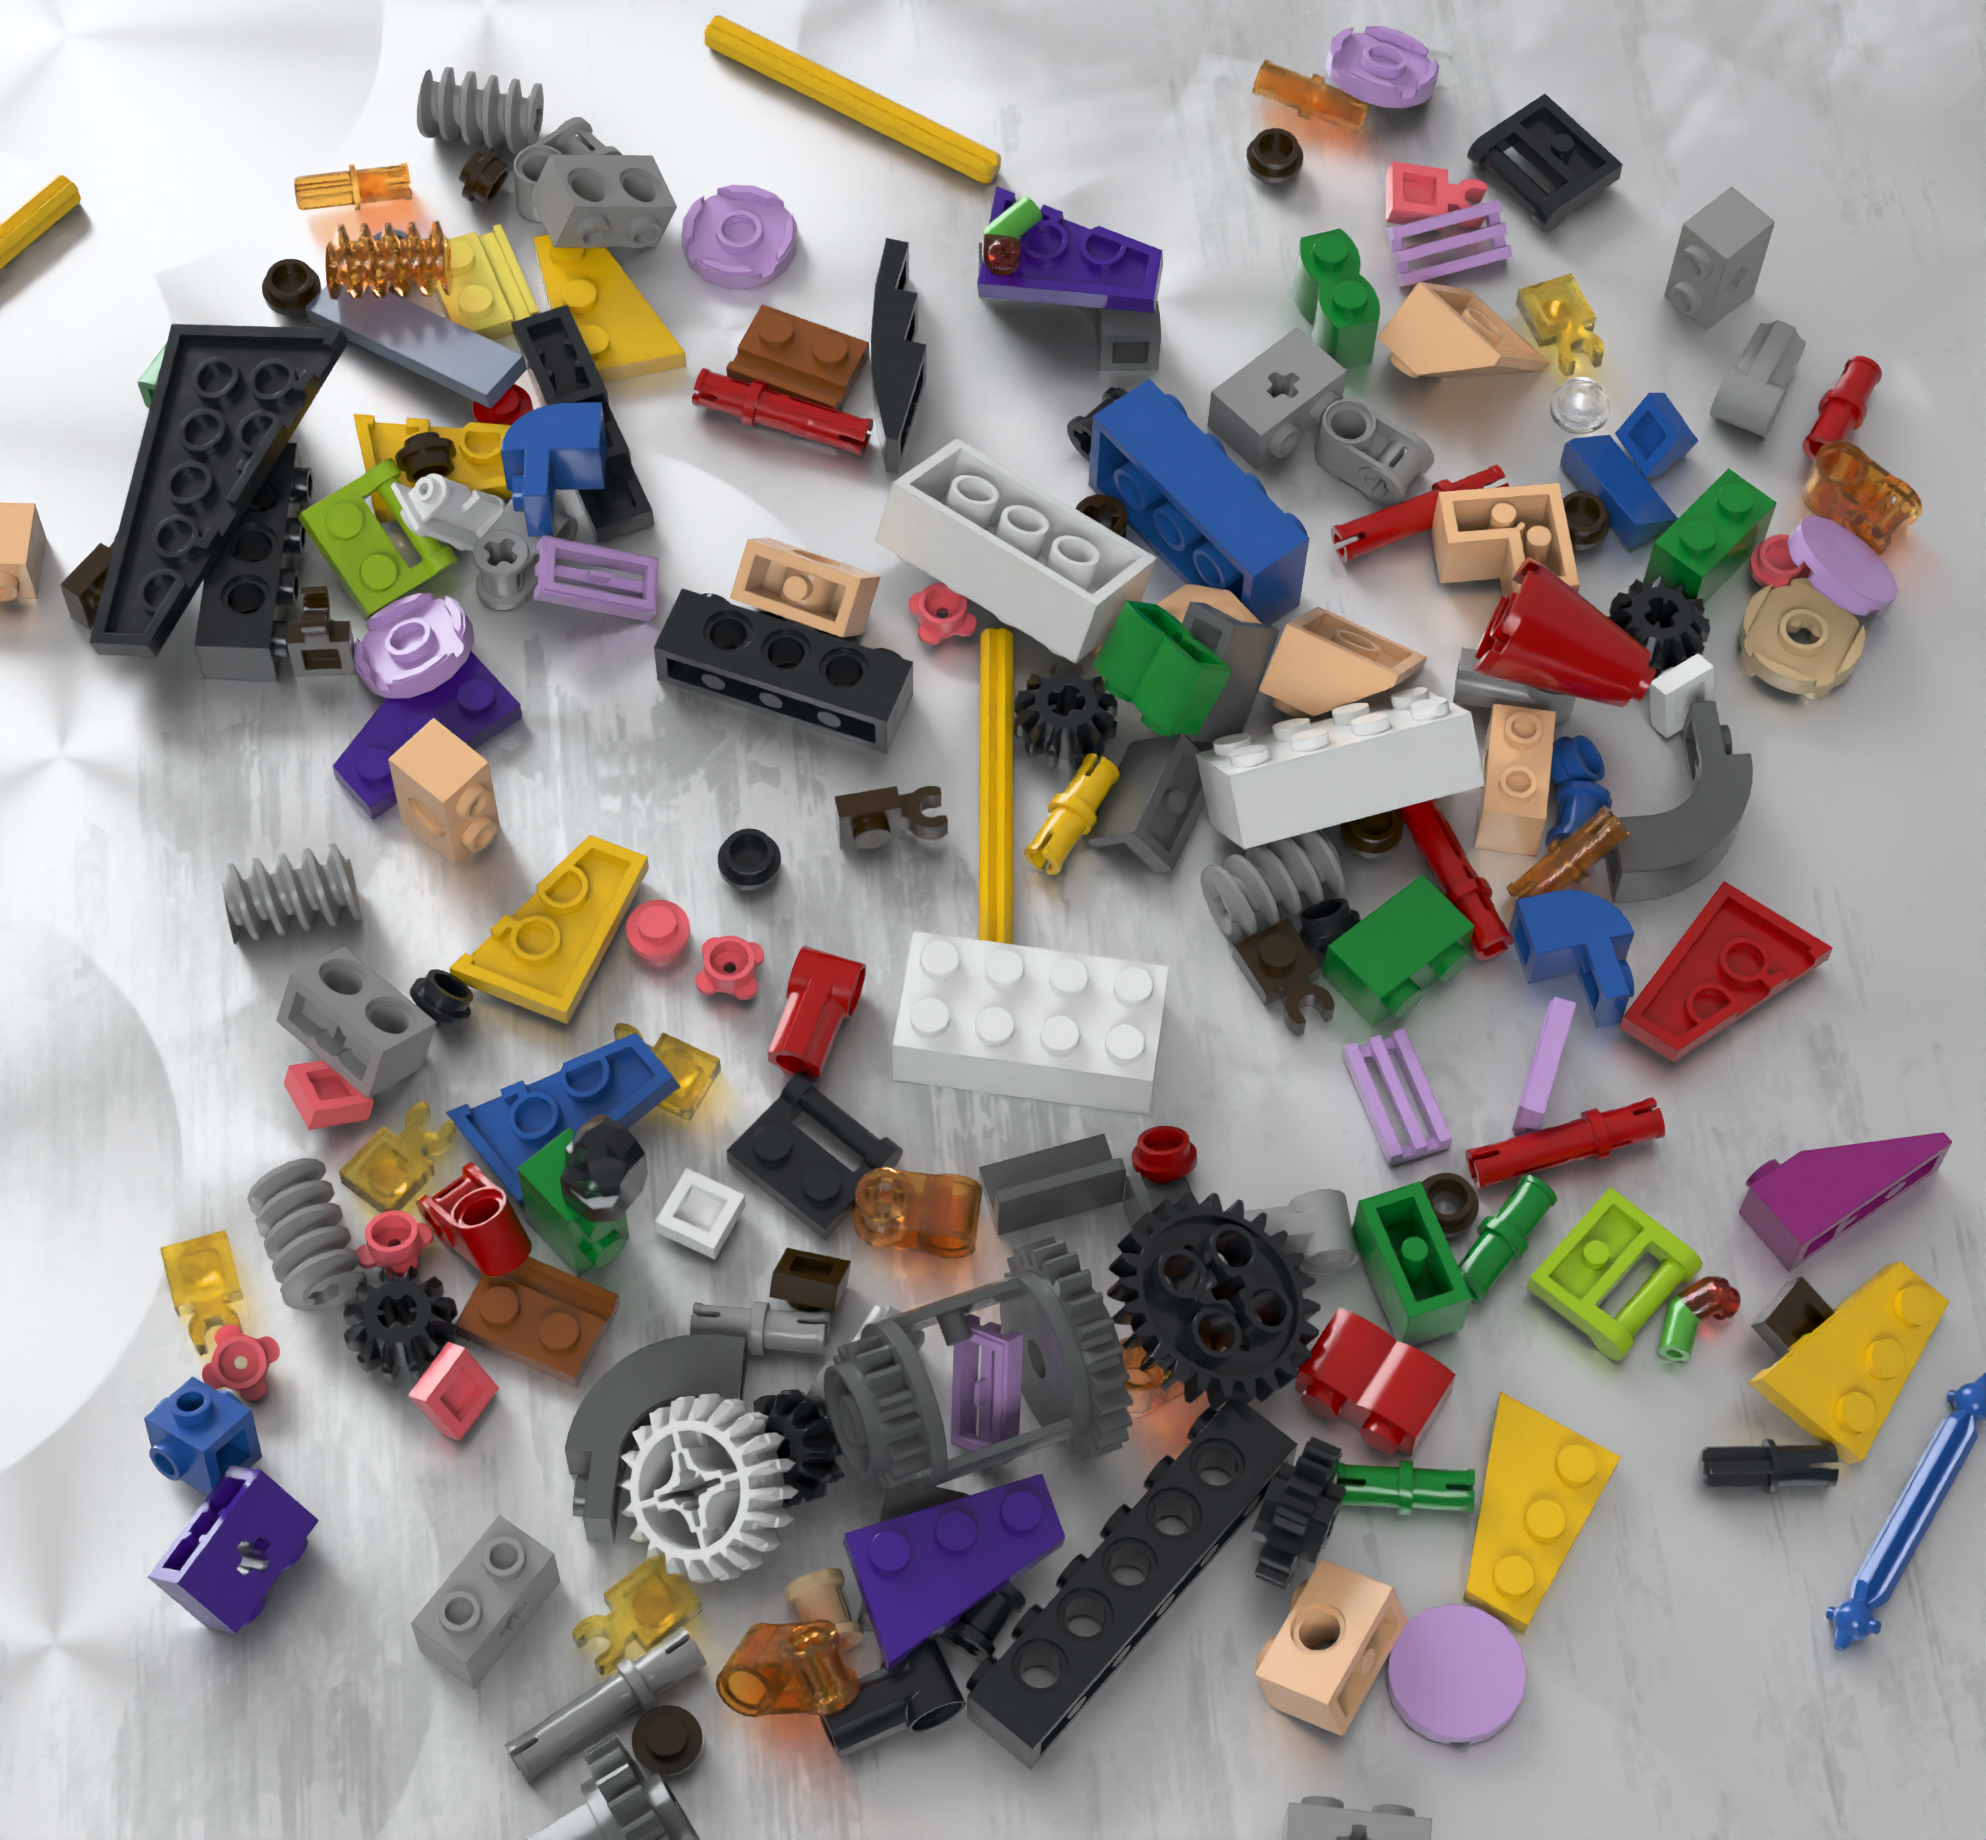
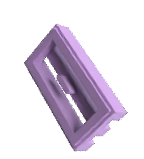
M1492 200L1386 229L1399 286L1411 285L1513 257L1511 246L1506 245L1504 237L1505 234H1508L1505 222L1501 223L1499 212L1502 211L1500 200ZM1485 216L1487 227L1404 249L1402 238ZM1490 239L1492 249L1412 271L1409 270L1407 261Z
M543 535L537 541L536 554L540 555L539 562L535 565L534 577H538V584L534 587L533 600L649 622L656 615L659 558ZM555 558L643 575V582L613 576L611 573L593 569L587 571L555 564ZM554 581H559V582H564V583H569V584H574V585H579V586H584V587H589V588H594V589H599V590H605V591H610V592H615V593H620V594H625V595L640 597V598H642V599L633 598V597H628V596H623V595H618V594H613V593H608V592H603V591H598V590H593V589H588V588H582V587H577V586H572V585H567V584H562V583H557V582H554Z
M1555 996L1554 1000L1549 1002L1512 1131H1515L1514 1136L1540 1130L1575 1010V1002Z
M1405 1028L1393 1031L1390 1038L1382 1039L1381 1035L1368 1039V1044L1358 1046L1357 1042L1344 1046L1343 1058L1389 1167L1450 1148L1452 1142L1451 1134ZM1392 1054L1396 1055L1430 1135L1428 1139L1424 1138L1390 1058ZM1375 1061L1409 1141L1408 1145L1400 1146L1365 1062Z
M969 1313L965 1317L973 1337L955 1344L953 1348L951 1444L972 1452L1019 1435L1023 1334L1014 1330L1002 1334V1326L993 1322L981 1326L980 1317ZM979 1345H980V1346H982V1347H981V1377H980V1380L978 1381ZM978 1406H979V1436L976 1435L977 1407H978ZM1013 1459L1008 1460V1461L1003 1462V1463H1000V1464L1005 1465L1006 1463L1012 1461Z

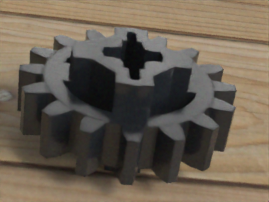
M1311 1437L1310 1441H1307L1303 1453L1299 1456L1295 1466L1282 1461L1277 1474L1273 1476L1268 1486L1259 1515L1251 1532V1538L1265 1543L1258 1557L1259 1562L1255 1570V1577L1287 1589L1302 1559L1316 1564L1321 1551L1325 1549L1347 1491V1488L1333 1483L1343 1454L1341 1453L1342 1449Z

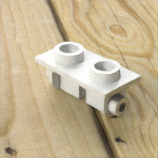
M429 474L426 477L420 478L414 488L396 482L391 485L394 494L403 508L400 511L401 518L411 531L423 538L429 536L450 543L460 551L467 549L474 552V546L478 539L489 530L506 507L504 500L498 496L490 495L477 489L470 492L468 486L438 474Z

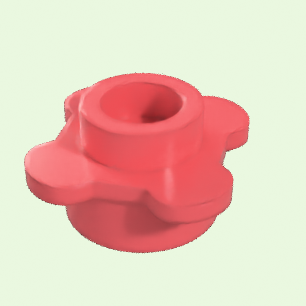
M942 582L926 587L922 592L915 593L909 600V612L917 616L920 625L918 637L925 644L936 645L940 643L942 638H948L953 635L968 637L976 630L977 620L974 615L968 613L967 597L952 592ZM937 613H947L948 616L940 618L937 616Z
M722 936L708 939L702 945L704 967L703 971L698 973L695 978L697 989L707 996L721 992L734 994L737 999L743 1001L753 998L759 989L758 982L755 979L756 970L764 962L762 947L755 942H747L737 936ZM727 965H734L736 970L732 973H727L724 968Z
M392 1210L380 1213L371 1219L366 1226V1244L356 1250L360 1260L359 1265L365 1269H371L376 1266L384 1267L393 1272L397 1277H403L410 1265L418 1270L419 1263L417 1259L422 1249L433 1242L432 1229L425 1223H417L410 1214L403 1211Z
M233 1324L222 1326L214 1336L217 1347L214 1350L212 1362L206 1364L202 1369L204 1383L214 1389L224 1386L239 1391L242 1398L247 1401H256L262 1398L267 1392L265 1377L270 1363L275 1362L280 1355L278 1343L269 1336L256 1339L244 1335L240 1328ZM239 1356H244L247 1359V1366L244 1369H237L235 1367V1359Z

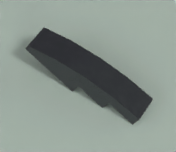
M886 238L874 290L871 328V375L875 425L886 472L898 474L926 382L927 345L914 342L918 329V293L905 291L909 280V242Z
M568 305L511 322L513 334L519 350L524 356L527 371L541 407L558 403L602 402L607 439L605 489L575 490L597 543L654 525L652 508L632 467L630 450L609 407L607 390Z

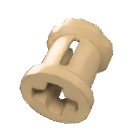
M826 1568L807 1573L789 1583L784 1591L786 1602L796 1606L806 1635L802 1648L805 1657L809 1659H822L840 1654L853 1648L864 1638L861 1624L852 1622L841 1590L845 1583V1578L842 1570L838 1568Z

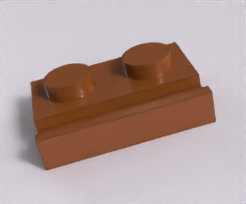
M762 304L737 347L738 353L733 362L730 361L728 363L726 373L727 377L750 384L755 379L767 382L768 389L838 410L842 401H846L870 357L869 342Z
M528 1256L527 1260L509 1273L499 1276H486L482 1274L455 1325L457 1326L459 1337L577 1387L607 1332L606 1327L613 1313L616 1314L620 1307V1299L616 1293Z

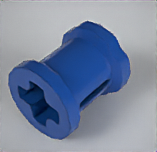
M1566 781L1557 789L1556 799L1560 808L1555 827L1547 832L1545 846L1550 853L1565 861L1588 863L1596 860L1601 855L1603 842L1599 837V831L1603 816L1611 811L1612 799L1610 798V792L1599 784L1591 781Z

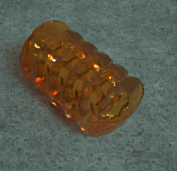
M432 221L428 238H422L416 223L409 222L404 239L397 238L391 222L385 223L380 240H374L368 224L361 223L357 241L350 240L344 224H337L334 239L327 244L325 254L326 283L332 300H338L344 284L352 299H361L365 293L367 283L375 298H385L391 281L397 295L402 298L410 296L415 281L424 297L433 296L438 280L446 296L452 295L453 266L449 239L445 237L439 221Z

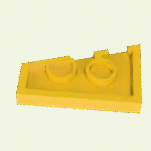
M1901 1261L1885 1265L1834 1309L1833 1315L1812 1333L1805 1334L1788 1348L1789 1352L1772 1367L1763 1369L1748 1384L1822 1444L1833 1443L1838 1457L1846 1464L1862 1462L1950 1301Z

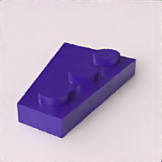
M996 186L989 223L1017 202L1015 193ZM1044 204L1039 209L1043 216L1042 220L1021 236L1020 243L1004 245L985 241L977 281L979 297L1155 313L1163 269V252L1161 249L1101 226L1092 229L1086 228L1064 219L1062 211Z
M470 651L467 661L454 676L432 691L411 698H386L332 766L335 779L372 820L397 804L388 759L430 720L436 719L475 750L522 718L521 704L472 651Z
M1043 1474L845 1533L843 1544L887 1671L906 1659L909 1652L934 1634H941L959 1621L962 1614L991 1593H998L1063 1546L1065 1534Z

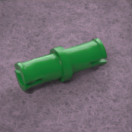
M1523 1175L1519 1179L1518 1185L1495 1216L1485 1217L1477 1227L1478 1239L1458 1264L1471 1294L1472 1301L1483 1302L1487 1297V1293L1511 1260L1518 1261L1528 1250L1526 1240L1550 1207H1553L1557 1202L1555 1192L1540 1179L1531 1175Z
M1399 1460V1467L1344 1464V1462H1339L1336 1484L1347 1488L1341 1507L1343 1505L1397 1508V1515H1411L1412 1509L1474 1512L1475 1491H1473V1486H1475V1469L1413 1468V1461Z

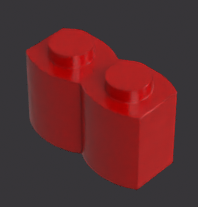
M1338 1308L1310 1350L1311 1358L1297 1370L1295 1390L1302 1395L1301 1401L1304 1406L1315 1415L1326 1420H1335L1338 1417L1353 1423L1360 1429L1359 1434L1362 1439L1374 1449L1385 1454H1394L1397 1451L1412 1457L1451 1395L1456 1374L1423 1351L1396 1341L1387 1332L1367 1319Z

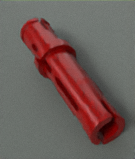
M702 368L697 377L694 390L699 391V393L692 395V404L695 406H703L741 418V424L754 428L757 424L765 425L855 453V455L860 457L864 455L871 437V434H867V431L871 432L873 429V419H864L768 389L767 382L755 379L750 384L711 372L707 368Z
M1492 465L1486 470L1453 483L1448 479L1441 480L1432 485V491L1345 524L1332 526L1331 538L1333 545L1352 537L1358 538L1357 541L1337 549L1336 553L1343 563H1348L1379 548L1432 529L1439 492L1484 489L1485 486L1496 483L1506 476L1498 465ZM1506 483V484H1503V485L1498 486V487H1496V488H1499V487H1509V484Z
M1432 799L1396 809L1407 825L1422 857L1439 884L1442 894L1475 926L1470 945L1478 960H1489L1509 949L1507 945L1513 944V937L1491 900L1493 895L1492 889L1488 881L1483 877H1478L1450 823L1441 811L1437 800Z
M1653 1097L1601 1113L1597 1108L1581 1112L1582 1118L1570 1121L1569 1123L1537 1130L1495 1144L1466 1150L1465 1158L1470 1178L1474 1179L1473 1184L1475 1188L1481 1190L1499 1182L1534 1174L1576 1160L1592 1157L1595 1161L1611 1158V1151L1636 1143L1663 1138L1665 1136V1124L1660 1108H1657V1102Z

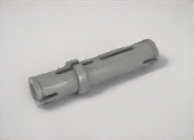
M681 1626L675 1633L633 1661H630L627 1657L614 1665L617 1669L616 1672L604 1681L583 1693L512 1742L506 1743L504 1746L518 1770L522 1771L521 1773L525 1780L531 1783L548 1768L638 1708L646 1712L657 1704L654 1700L656 1696L698 1668L707 1664L693 1638L689 1640L690 1635L687 1630Z

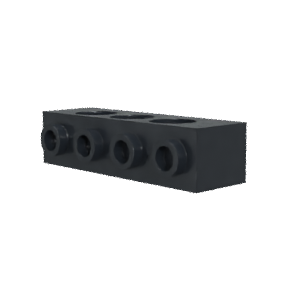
M297 443L286 444L204 578L194 645L204 679L278 681L281 658L290 657L286 644L287 623H291V621H286L288 606H296L299 598V573L297 569H293L295 554H304L306 546V530L299 521L298 516L300 515L301 504H310L313 493L312 469L302 466ZM263 508H269V509H267V510L258 511V510L263 509ZM264 558L257 562H250L254 559ZM257 609V611L253 613L242 614L245 611Z
M682 588L654 646L657 680L886 754L891 747L913 696V662L903 659L896 652L885 648L871 649L846 641L842 637L822 630L815 631L790 623L782 616L768 611L758 613L730 604L725 598L713 593L699 594ZM726 645L738 646V648L733 650L720 649V647ZM784 663L797 665L788 669L776 667ZM839 682H851L855 685L850 687H838L834 684Z

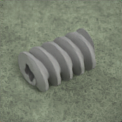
M445 67L439 82L433 81L432 72L428 69L425 71L418 95L416 123L419 133L423 137L432 138L440 131L441 137L447 142H455L462 135L464 142L469 146H477L485 139L488 148H495L496 150H500L507 142L511 153L518 154L522 149L532 146L538 140L543 121L542 84L535 83L528 98L522 97L521 84L518 79L511 80L506 94L500 93L499 81L496 75H490L484 89L481 90L477 88L475 71H468L461 86L455 85L453 67Z
M1322 829L1270 842L1267 844V847L1264 845L1251 847L1246 851L1245 858L1242 855L1233 854L1224 861L1223 868L1213 864L1205 867L1201 872L1200 880L1208 908L1221 931L1227 936L1233 934L1232 924L1235 922L1240 925L1246 934L1250 936L1257 932L1255 913L1260 912L1267 923L1271 925L1278 923L1280 918L1277 903L1282 902L1291 914L1296 915L1302 910L1300 892H1304L1313 904L1321 903L1324 900L1321 883L1324 881L1338 895L1346 890L1339 856Z
M335 843L328 845L325 864H319L310 848L303 849L300 868L298 869L293 868L285 853L278 854L275 871L272 874L267 872L259 858H253L249 878L246 879L242 878L233 862L226 864L222 887L230 931L235 945L238 941L240 925H244L252 939L257 941L263 938L266 920H270L280 936L288 934L291 915L296 916L306 931L313 930L317 910H321L331 926L339 924L343 905L347 906L356 921L362 920L350 859L345 860Z
M310 1158L290 1161L272 1169L259 1178L250 1189L247 1197L252 1213L257 1215L255 1222L258 1231L265 1238L264 1247L267 1256L274 1261L272 1269L276 1281L282 1284L280 1292L284 1303L293 1309L304 1311L323 1310L343 1304L357 1297L356 1288L359 1282L368 1284L364 1273L358 1271L351 1272L357 1267L360 1260L357 1251L350 1248L343 1249L351 1241V1235L348 1228L341 1225L336 1226L342 1219L343 1214L340 1205L328 1203L335 1193L330 1182L321 1180L326 1173L325 1165L317 1159Z

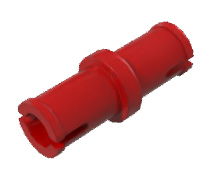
M1857 355L1853 356L1851 360L1848 359L1834 389L1828 390L1822 396L1818 405L1819 416L1802 445L1805 454L1813 461L1820 464H1832L1833 460L1837 461L1851 431L1858 429L1862 425L1867 413L1866 403L1882 377L1881 368L1872 359Z

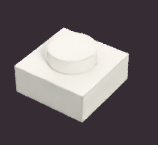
M1699 653L1676 667L1666 669L1650 685L1651 726L1666 739L1683 729L1691 703L1715 701L1714 666Z
M686 1168L655 1221L656 1233L715 1260L746 1206L745 1194Z

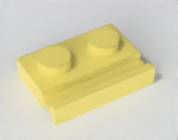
M501 224L492 226L493 232L480 236L475 231L420 248L424 267L448 320L490 340H496L513 334L511 322L539 314L537 305Z

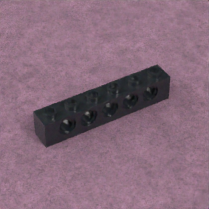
M1230 1398L1219 1411L1211 1409V1406L1208 1407L1190 1428L1187 1439L1191 1443L1176 1460L1170 1455H1166L1150 1472L1143 1485L1148 1491L1133 1508H1130L1127 1504L1121 1505L1108 1519L1100 1532V1537L1104 1541L1093 1554L1087 1558L1080 1553L1067 1565L1056 1582V1587L1060 1591L1043 1609L1038 1604H1035L1021 1617L1011 1633V1637L1016 1641L999 1660L993 1655L988 1656L970 1676L966 1683V1689L970 1691L967 1695V1718L1030 1770L1263 1503L1268 1486L1273 1476L1277 1474L1282 1461L1293 1466L1298 1444L1249 1405L1242 1409H1237ZM1206 1467H1220L1230 1474L1232 1480L1224 1485H1211L1202 1480L1198 1472ZM1174 1515L1183 1519L1190 1529L1180 1535H1168L1160 1531L1154 1522L1160 1517ZM1120 1565H1133L1145 1574L1146 1579L1137 1585L1128 1586L1117 1582L1110 1572ZM1077 1615H1089L1101 1624L1102 1629L1095 1635L1083 1637L1071 1632L1066 1626V1622ZM1042 1665L1050 1668L1057 1675L1058 1680L1049 1687L1035 1688L1024 1682L1021 1674L1031 1666Z

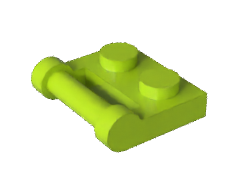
M392 458L374 466L361 477L305 509L298 516L299 521L365 620L393 601L405 597L441 575L459 562L450 545L443 547L438 539L429 536L423 538L416 535L402 520L400 511L403 508L391 488L394 482L401 484L398 477L402 473ZM376 492L380 494L423 559V561L410 569L364 500Z
M1610 1187L1530 1276L1526 1288L1588 1335L1595 1347L1603 1355L1614 1361H1621L1635 1345L1633 1336L1680 1282L1689 1283L1703 1267V1263L1692 1248ZM1648 1251L1659 1260L1661 1265L1614 1318L1610 1317L1598 1306Z

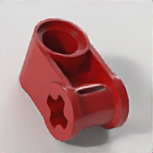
M472 1162L467 1163L461 1168L462 1176L433 1197L425 1194L415 1201L419 1213L426 1224L430 1226L435 1236L446 1247L456 1250L478 1269L480 1273L486 1276H499L513 1271L527 1260L531 1253L532 1243L506 1194L492 1183L482 1170Z

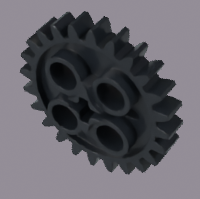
M1187 1193L1175 1205L1169 1199H1166L1151 1213L1147 1211L1132 1225V1230L1117 1245L1122 1254L1109 1266V1270L1121 1279L1107 1290V1296L1125 1303V1306L1112 1317L1115 1324L1131 1325L1133 1333L1122 1344L1124 1349H1134L1142 1346L1147 1353L1141 1361L1139 1369L1145 1372L1158 1365L1164 1370L1161 1379V1389L1165 1391L1175 1382L1180 1381L1184 1383V1397L1187 1403H1192L1206 1391L1211 1409L1217 1410L1230 1398L1237 1409H1242L1255 1398L1260 1402L1265 1401L1278 1391L1279 1388L1282 1389L1298 1375L1297 1369L1312 1356L1306 1345L1319 1336V1330L1307 1321L1321 1310V1306L1312 1300L1303 1298V1293L1311 1288L1316 1281L1313 1277L1297 1276L1294 1270L1305 1258L1302 1252L1286 1255L1281 1249L1288 1233L1283 1230L1270 1237L1264 1232L1267 1222V1214L1264 1212L1256 1216L1251 1222L1244 1219V1204L1242 1200L1238 1199L1226 1211H1223L1217 1193H1211L1200 1205L1192 1193ZM1218 1253L1221 1254V1255L1225 1258V1260L1227 1261L1228 1265L1222 1261V1259L1219 1257ZM1166 1277L1173 1281L1177 1290L1167 1282ZM1252 1311L1260 1317L1262 1323L1255 1318ZM1200 1335L1203 1336L1210 1343L1212 1349L1208 1348L1203 1343V1341L1200 1338Z

